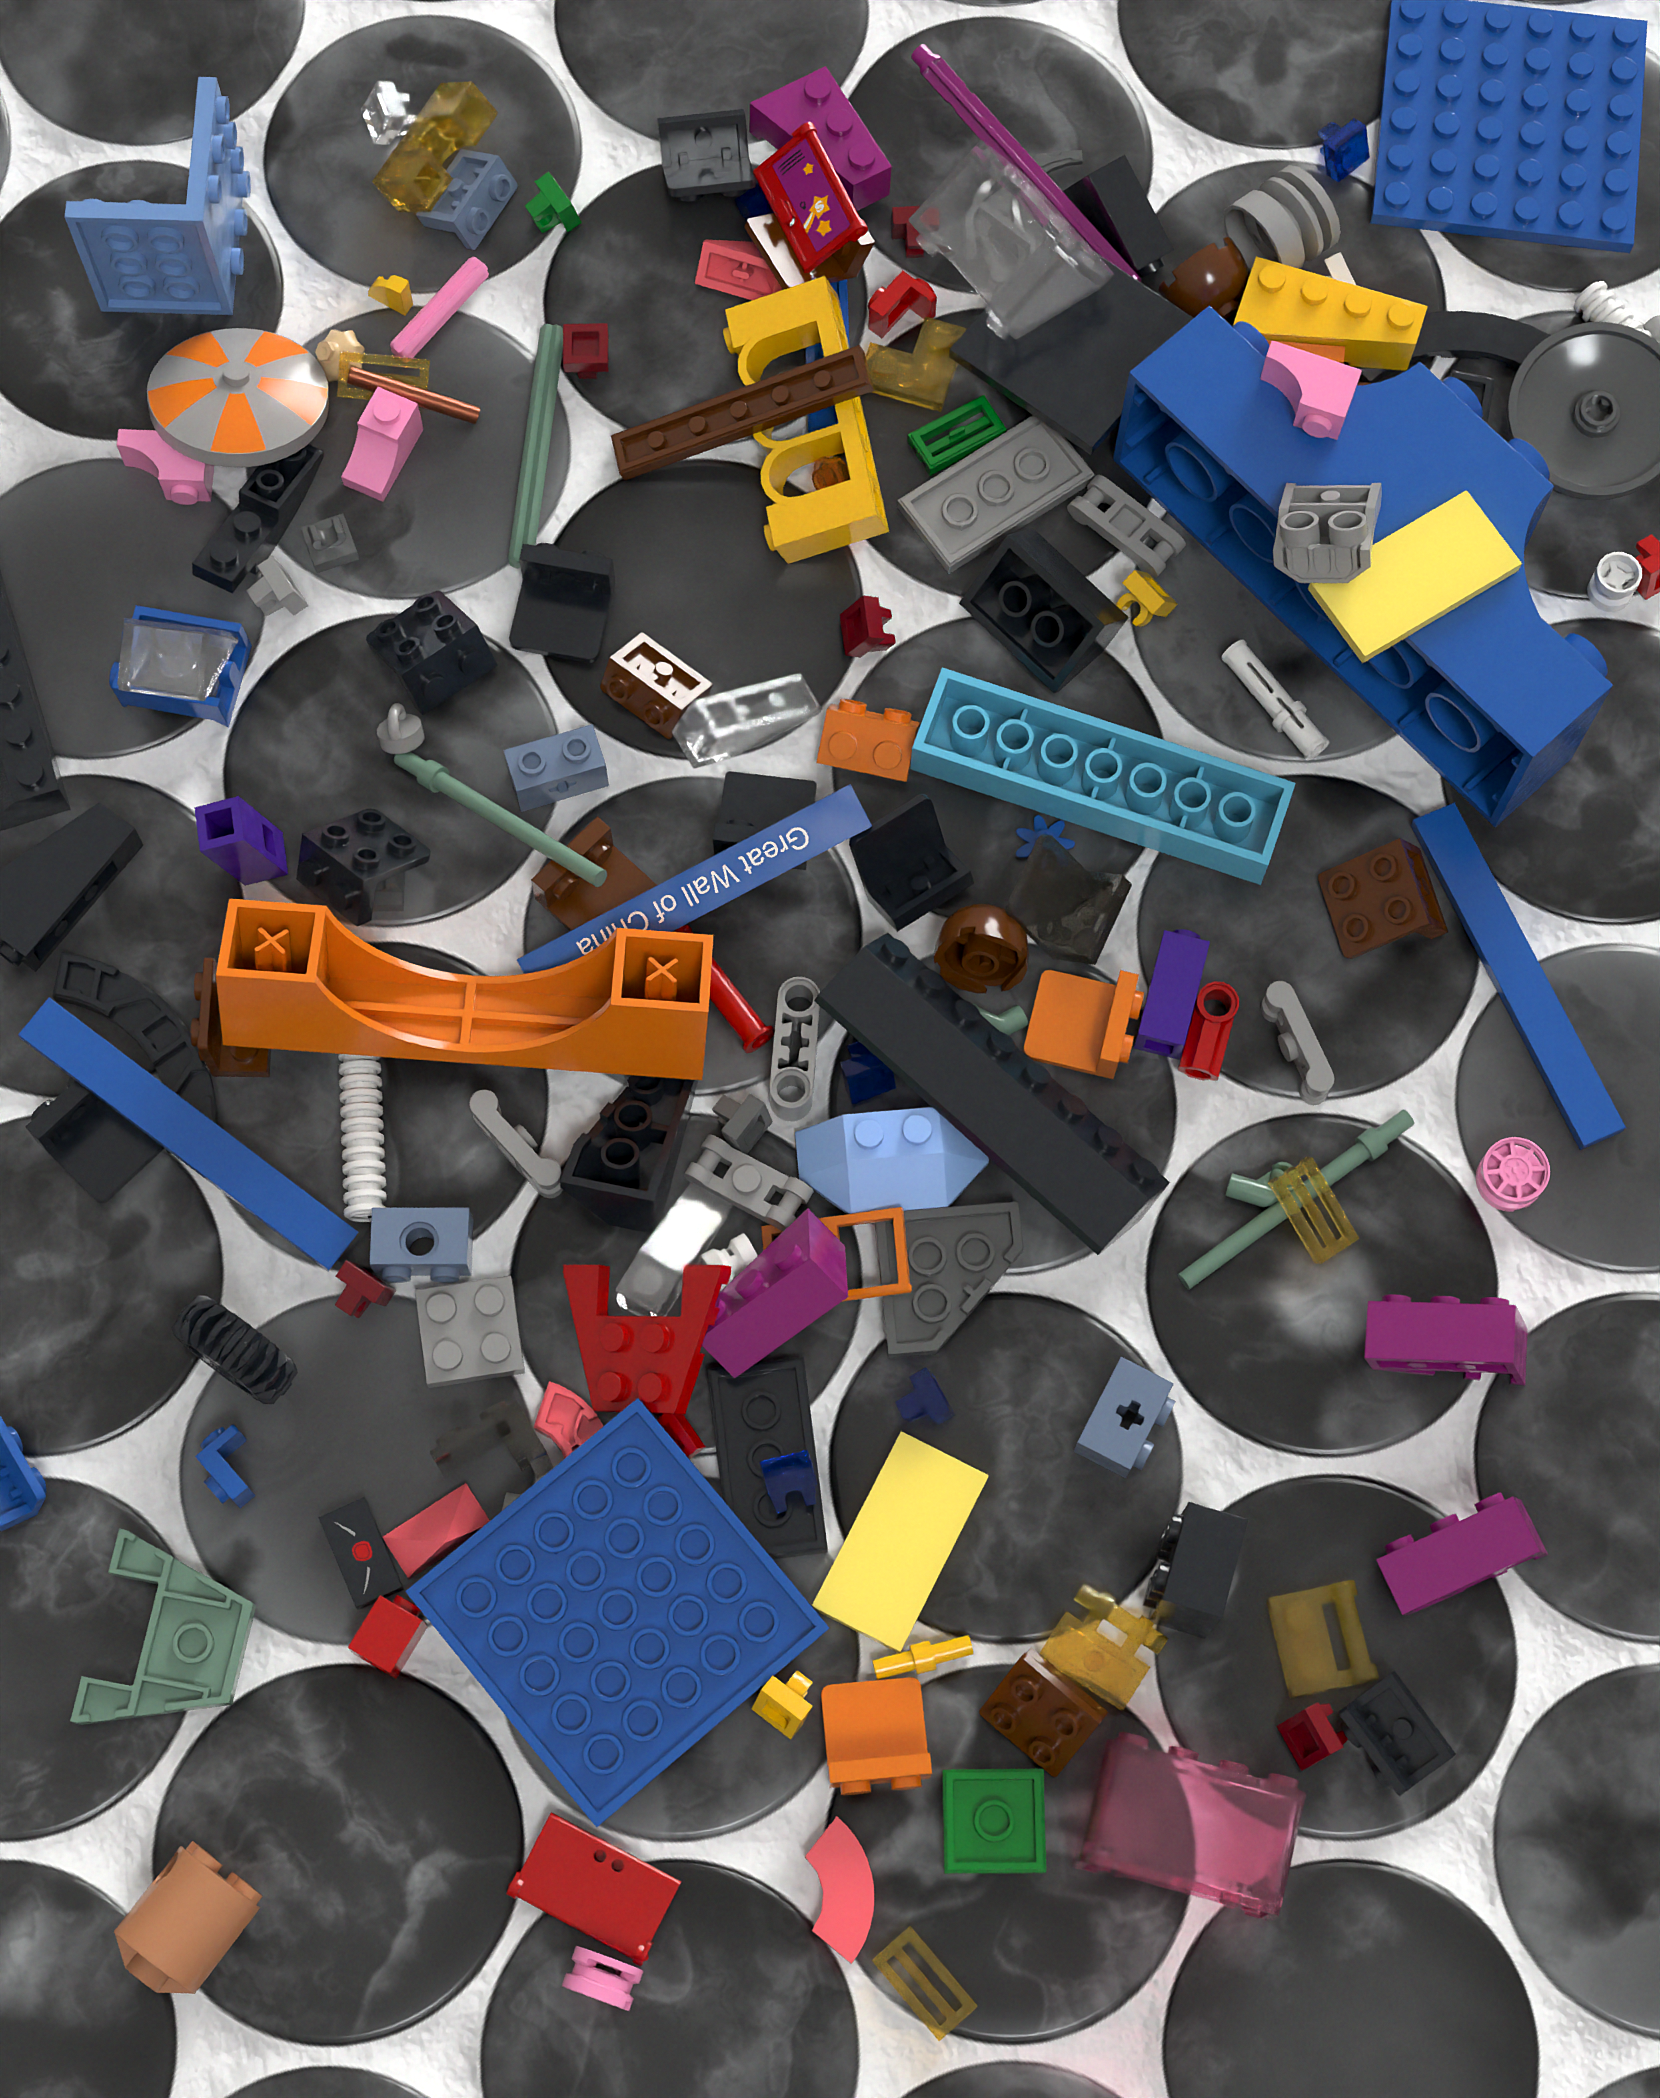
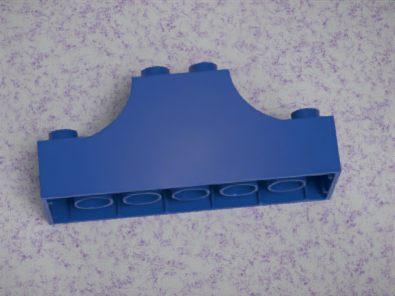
M1209 305L1129 372L1113 460L1494 827L1498 826L1572 759L1613 687V684L1605 678L1608 669L1598 649L1590 641L1578 634L1570 633L1564 638L1540 617L1529 591L1524 568V551L1554 488V485L1548 481L1550 473L1544 458L1532 445L1522 439L1514 438L1507 443L1482 419V406L1477 396L1465 383L1454 377H1446L1441 381L1421 362L1393 378L1357 386L1338 440L1329 437L1318 438L1311 436L1302 428L1293 426L1295 412L1287 397L1278 388L1260 379L1270 347L1265 337L1254 326L1244 321H1239L1231 326ZM1286 483H1296V486L1371 485L1372 483H1381V507L1374 530V545L1467 490L1521 561L1522 565L1516 573L1362 664L1308 590L1310 583H1299L1274 567L1273 547L1277 531L1279 506Z

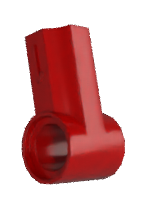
M1217 981L1208 983L1200 990L1196 998L1178 1066V1071L1186 1074L1188 1077L1202 1081H1217L1219 1078L1234 1017L1239 1008V997L1231 985ZM1207 1000H1218L1226 1006L1227 1014L1220 1017L1210 1015L1205 1010L1203 1004Z

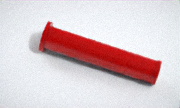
M685 925L674 932L693 933V930L690 926ZM712 957L709 998L744 1042L742 1049L746 1053H752L765 1045L773 1037L775 1029L772 1025L766 1026Z

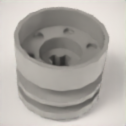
M1288 165L1276 173L1274 177L1260 184L1259 191L1252 190L1227 207L1223 215L1226 236L1232 238L1241 251L1250 273L1256 256L1300 269L1303 267L1304 260L1311 261L1338 243L1341 233L1339 218L1333 203L1323 187L1311 174L1300 167Z

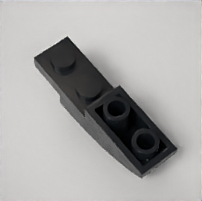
M307 444L298 452L284 459L259 465L239 490V504L192 563L193 576L233 594L249 572L256 575L260 570L257 565L269 558L297 513L323 460L324 451Z

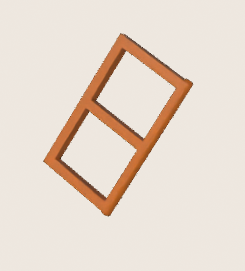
M902 1207L818 1218L839 1240V1227L893 1220L898 1283L848 1290V1297L843 1301L910 1293L912 1291L909 1277L904 1209ZM772 1225L761 1226L763 1251L774 1241V1236H779L783 1231Z

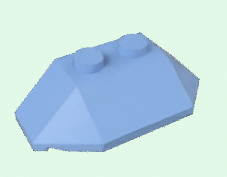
M933 1107L845 1114L795 1132L799 1180L809 1185L823 1198L846 1214L902 1207L904 1211L949 1207L989 1164V1158Z

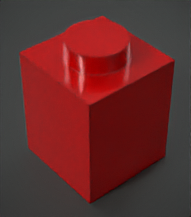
M380 1595L347 1648L354 1655L396 1679L428 1627L423 1620L418 1618L421 1610L416 1605L399 1595H396L392 1602Z

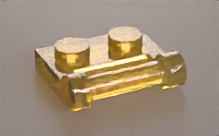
M1355 1580L1338 1582L1324 1587L1267 1599L1290 1698L1363 1684L1379 1679L1376 1663H1370L1354 1597L1358 1596ZM1332 1602L1336 1604L1351 1665L1350 1669L1337 1670L1322 1604Z

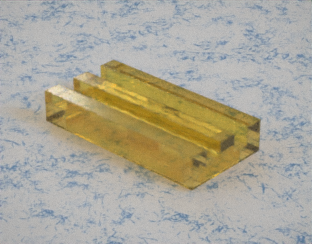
M339 351L337 397L370 400L374 392L366 389L347 388L346 380L349 372V362L420 369L419 376L372 373L428 390L429 359Z
M1306 1156L1299 1161L1300 1164L1288 1168L1282 1176L1274 1177L1268 1181V1184L1314 1263L1322 1264L1357 1241L1359 1237L1313 1157ZM1307 1175L1342 1235L1338 1240L1334 1237L1322 1213L1301 1180V1176ZM1289 1184H1291L1304 1209L1306 1210L1311 1221L1313 1222L1318 1233L1320 1234L1322 1240L1327 1246L1326 1248H1322L1313 1230L1311 1229L1306 1218L1304 1217L1302 1211L1300 1210L1295 1199L1290 1193L1287 1187Z
M911 1926L872 1960V1963L938 2042L978 2007ZM909 1942L961 2003L962 2007L956 2013L903 1951L902 1947ZM892 1956L898 1960L947 2019L941 2026L886 1962Z

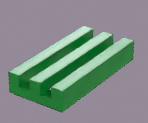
M982 395L909 433L907 442L911 448H915L917 458L920 462H924L926 465L925 470L931 476L969 456L1007 432V429L985 395ZM981 412L984 413L985 416L951 431L949 435L928 446L925 445V441ZM982 431L981 433L969 438L970 436ZM961 442L960 444H958V445H956V446H954V447H952V448L946 450L947 448H949V447H951V446H953V445H955V444Z

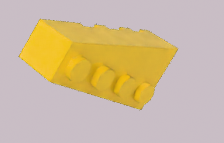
M1256 256L1233 325L1239 321L1247 322L1254 326L1266 340L1345 346L1344 362H1348L1351 367L1407 371L1428 306Z

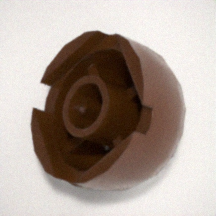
M1226 237L1223 238L1225 247L1218 249L1213 242L1181 263L1172 271L1176 280L1169 287L1163 280L1159 285L1158 291L1163 298L1193 318L1210 305L1223 319L1227 320L1239 309L1237 301L1244 294L1249 279L1247 263L1232 238Z
M973 904L962 907L950 915L943 923L935 944L934 963L937 962L939 964V974L943 979L958 989L986 994L987 988L985 985H1002L1001 992L1010 990L1022 982L1027 972L1029 960L1027 933L1016 916L1003 908L990 904Z

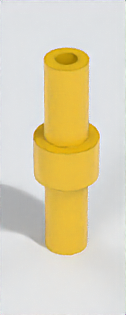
M966 1635L930 1645L929 1640L909 1645V1651L872 1660L876 1679L879 1680L913 1670L916 1671L917 1675L936 1670V1664L973 1655L974 1653L970 1637Z

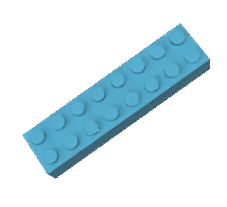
M943 667L912 746L910 765L911 770L1261 885L1296 784Z

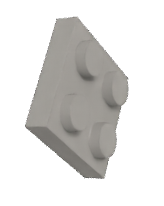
M512 1276L415 1290L428 1388L525 1373Z

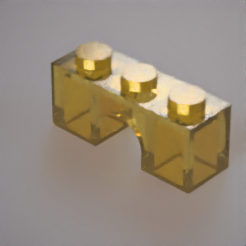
M473 82L440 83L372 182L399 212H431L453 180L442 167V164L459 148L476 146L497 116V110Z

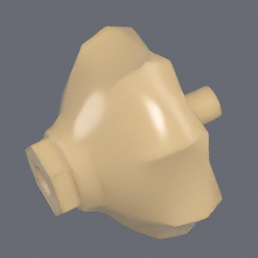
M331 330L327 337L318 343L315 351L317 361L322 366L327 381L339 380L346 383L351 366L362 369V356L365 348L357 341L353 330L343 332Z

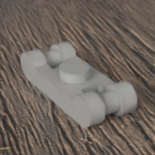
M1096 475L1087 485L1088 491L1084 496H1076L1067 506V510L1072 518L1080 524L1091 527L1135 561L1140 570L1149 573L1153 579L1157 578L1166 568V560L1170 556L1176 557L1186 546L1184 539L1179 533L1102 475ZM1100 503H1107L1111 506L1105 513L1097 508ZM1148 536L1157 542L1153 549H1150L1143 543Z
M1284 981L1273 982L1268 987L1262 1000L1261 1014L1266 1020L1276 1022L1281 1033L1278 1035L1280 1049L1287 1061H1294L1303 1080L1299 1090L1301 1099L1308 1105H1319L1324 1102L1334 1084L1333 1071L1292 986Z
M489 1090L475 1092L469 1103L474 1121L480 1130L541 1196L555 1198L563 1191L560 1188L562 1172L558 1162L550 1158L541 1159L534 1152L533 1149L537 1146L535 1140L523 1126L518 1124L512 1128L502 1117L498 1099L493 1092Z
M711 1134L707 1136L701 1146L703 1153L697 1163L691 1162L684 1173V1177L699 1188L781 1231L787 1229L796 1220L794 1215L799 1206L807 1204L814 1193V1190L803 1181L794 1177H788L731 1147L722 1139ZM719 1162L730 1167L723 1179L713 1174ZM775 1191L784 1195L778 1206L769 1204Z

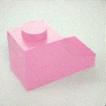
M1272 340L1260 379L1278 388L1290 401L1295 412L1293 426L1302 428L1307 434L1314 437H1329L1338 440L1362 370Z
M377 387L357 422L358 433L356 442L341 478L343 485L384 502L423 431V424L418 403Z
M118 429L117 448L124 465L139 468L154 475L159 480L166 500H172L182 505H192L197 501L211 502L215 465L202 463L179 453L169 446L156 430Z

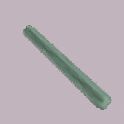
M544 324L540 328L508 555L509 564L513 568H520L519 558L523 544L536 546L563 351V328L559 325Z

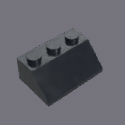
M1033 528L1008 534L959 602L967 612L1054 693L1059 692L1106 649L1129 618Z

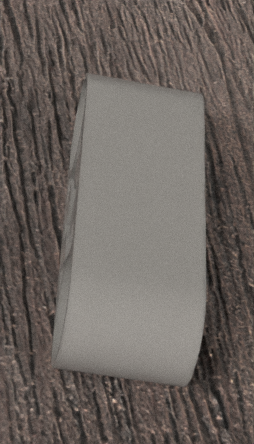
M793 977L785 981L779 989L770 1076V1106L777 1117L791 1122L804 1118L811 1110L813 1102L820 1021V1006L814 1000L820 991L812 980L805 977ZM804 997L812 1005L805 1011L796 1012L791 1010L787 1003L792 998ZM792 1031L801 1032L798 1068L790 1067ZM794 1086L802 1090L804 1096L799 1101L790 1103L782 1100L778 1094L783 1088Z

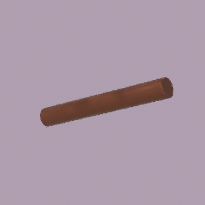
M351 366L348 372L347 384L375 392L377 387H380L418 403L419 407L472 424L477 422L480 407L354 366Z

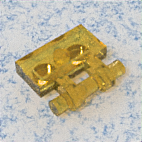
M1084 1583L1074 1600L1090 1610L1086 1619L1082 1622L1066 1611L1039 1654L1056 1668L1123 1711L1150 1669V1666L1134 1656L1136 1651L1142 1644L1158 1655L1169 1638L1152 1628L1154 1623L1143 1615L1138 1619L1114 1603L1116 1598L1105 1590L1100 1594ZM1103 1619L1128 1635L1121 1647L1096 1631Z

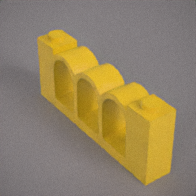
M825 276L725 309L729 327L723 329L724 339L730 353H737L739 356L738 373L745 386L760 381L764 368L772 360L782 355L818 343L822 345L824 357L849 349L839 298ZM860 396L835 405L838 424L784 441L772 440L774 427L753 434L754 439L767 454L761 468V485L765 494L773 502V505L766 507L769 524L764 525L765 538L770 550H777L788 564L889 532ZM845 452L851 480L801 496H783L785 482L794 470Z

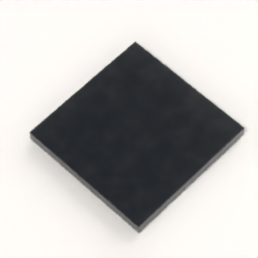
M1058 228L949 349V358L1092 455L1120 423L1129 372L1194 318Z

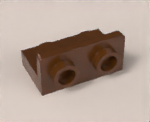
M641 632L609 658L600 688L667 739H671L677 734L682 718L709 696L713 683Z

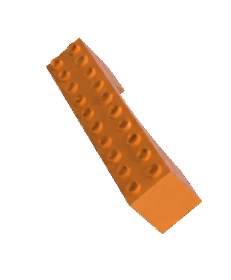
M229 899L216 971L223 1045L702 1080L709 1011L713 935L617 928L596 949L578 959L551 969L509 976H472L425 968L384 953L350 932L335 918L327 906Z

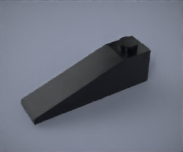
M631 1075L627 1079V1087L613 1104L608 1102L599 1113L600 1119L587 1134L582 1133L573 1144L560 1180V1188L608 1225L656 1235L671 1188L698 1080Z

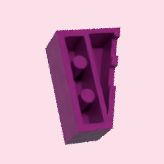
M826 66L750 102L749 132L759 140L761 138L765 139L777 150L793 138L791 133L804 123L812 122L815 125L817 136L856 211L890 195L892 166Z
M807 1208L719 1293L715 1306L720 1309L715 1325L708 1326L702 1347L736 1378L848 1297L844 1244Z
M1404 1295L1382 1296V1301H1368L1364 1358L1374 1370L1434 1376L1435 1371L1464 1372V1379L1480 1381L1481 1373L1510 1374V1384L1525 1386L1528 1329L1517 1306L1509 1305V1300L1503 1298L1485 1297L1480 1299L1479 1304L1460 1303V1299L1451 1296L1431 1297L1430 1303L1411 1302V1298Z
M1497 1493L1474 1505L1478 1512L1460 1521L1457 1514H1452L1429 1525L1432 1534L1414 1542L1410 1534L1385 1545L1384 1548L1387 1555L1376 1559L1402 1615H1411L1459 1594L1491 1577L1493 1579L1508 1572V1569L1532 1558L1535 1561L1548 1555L1522 1500L1513 1496L1505 1500L1502 1493Z

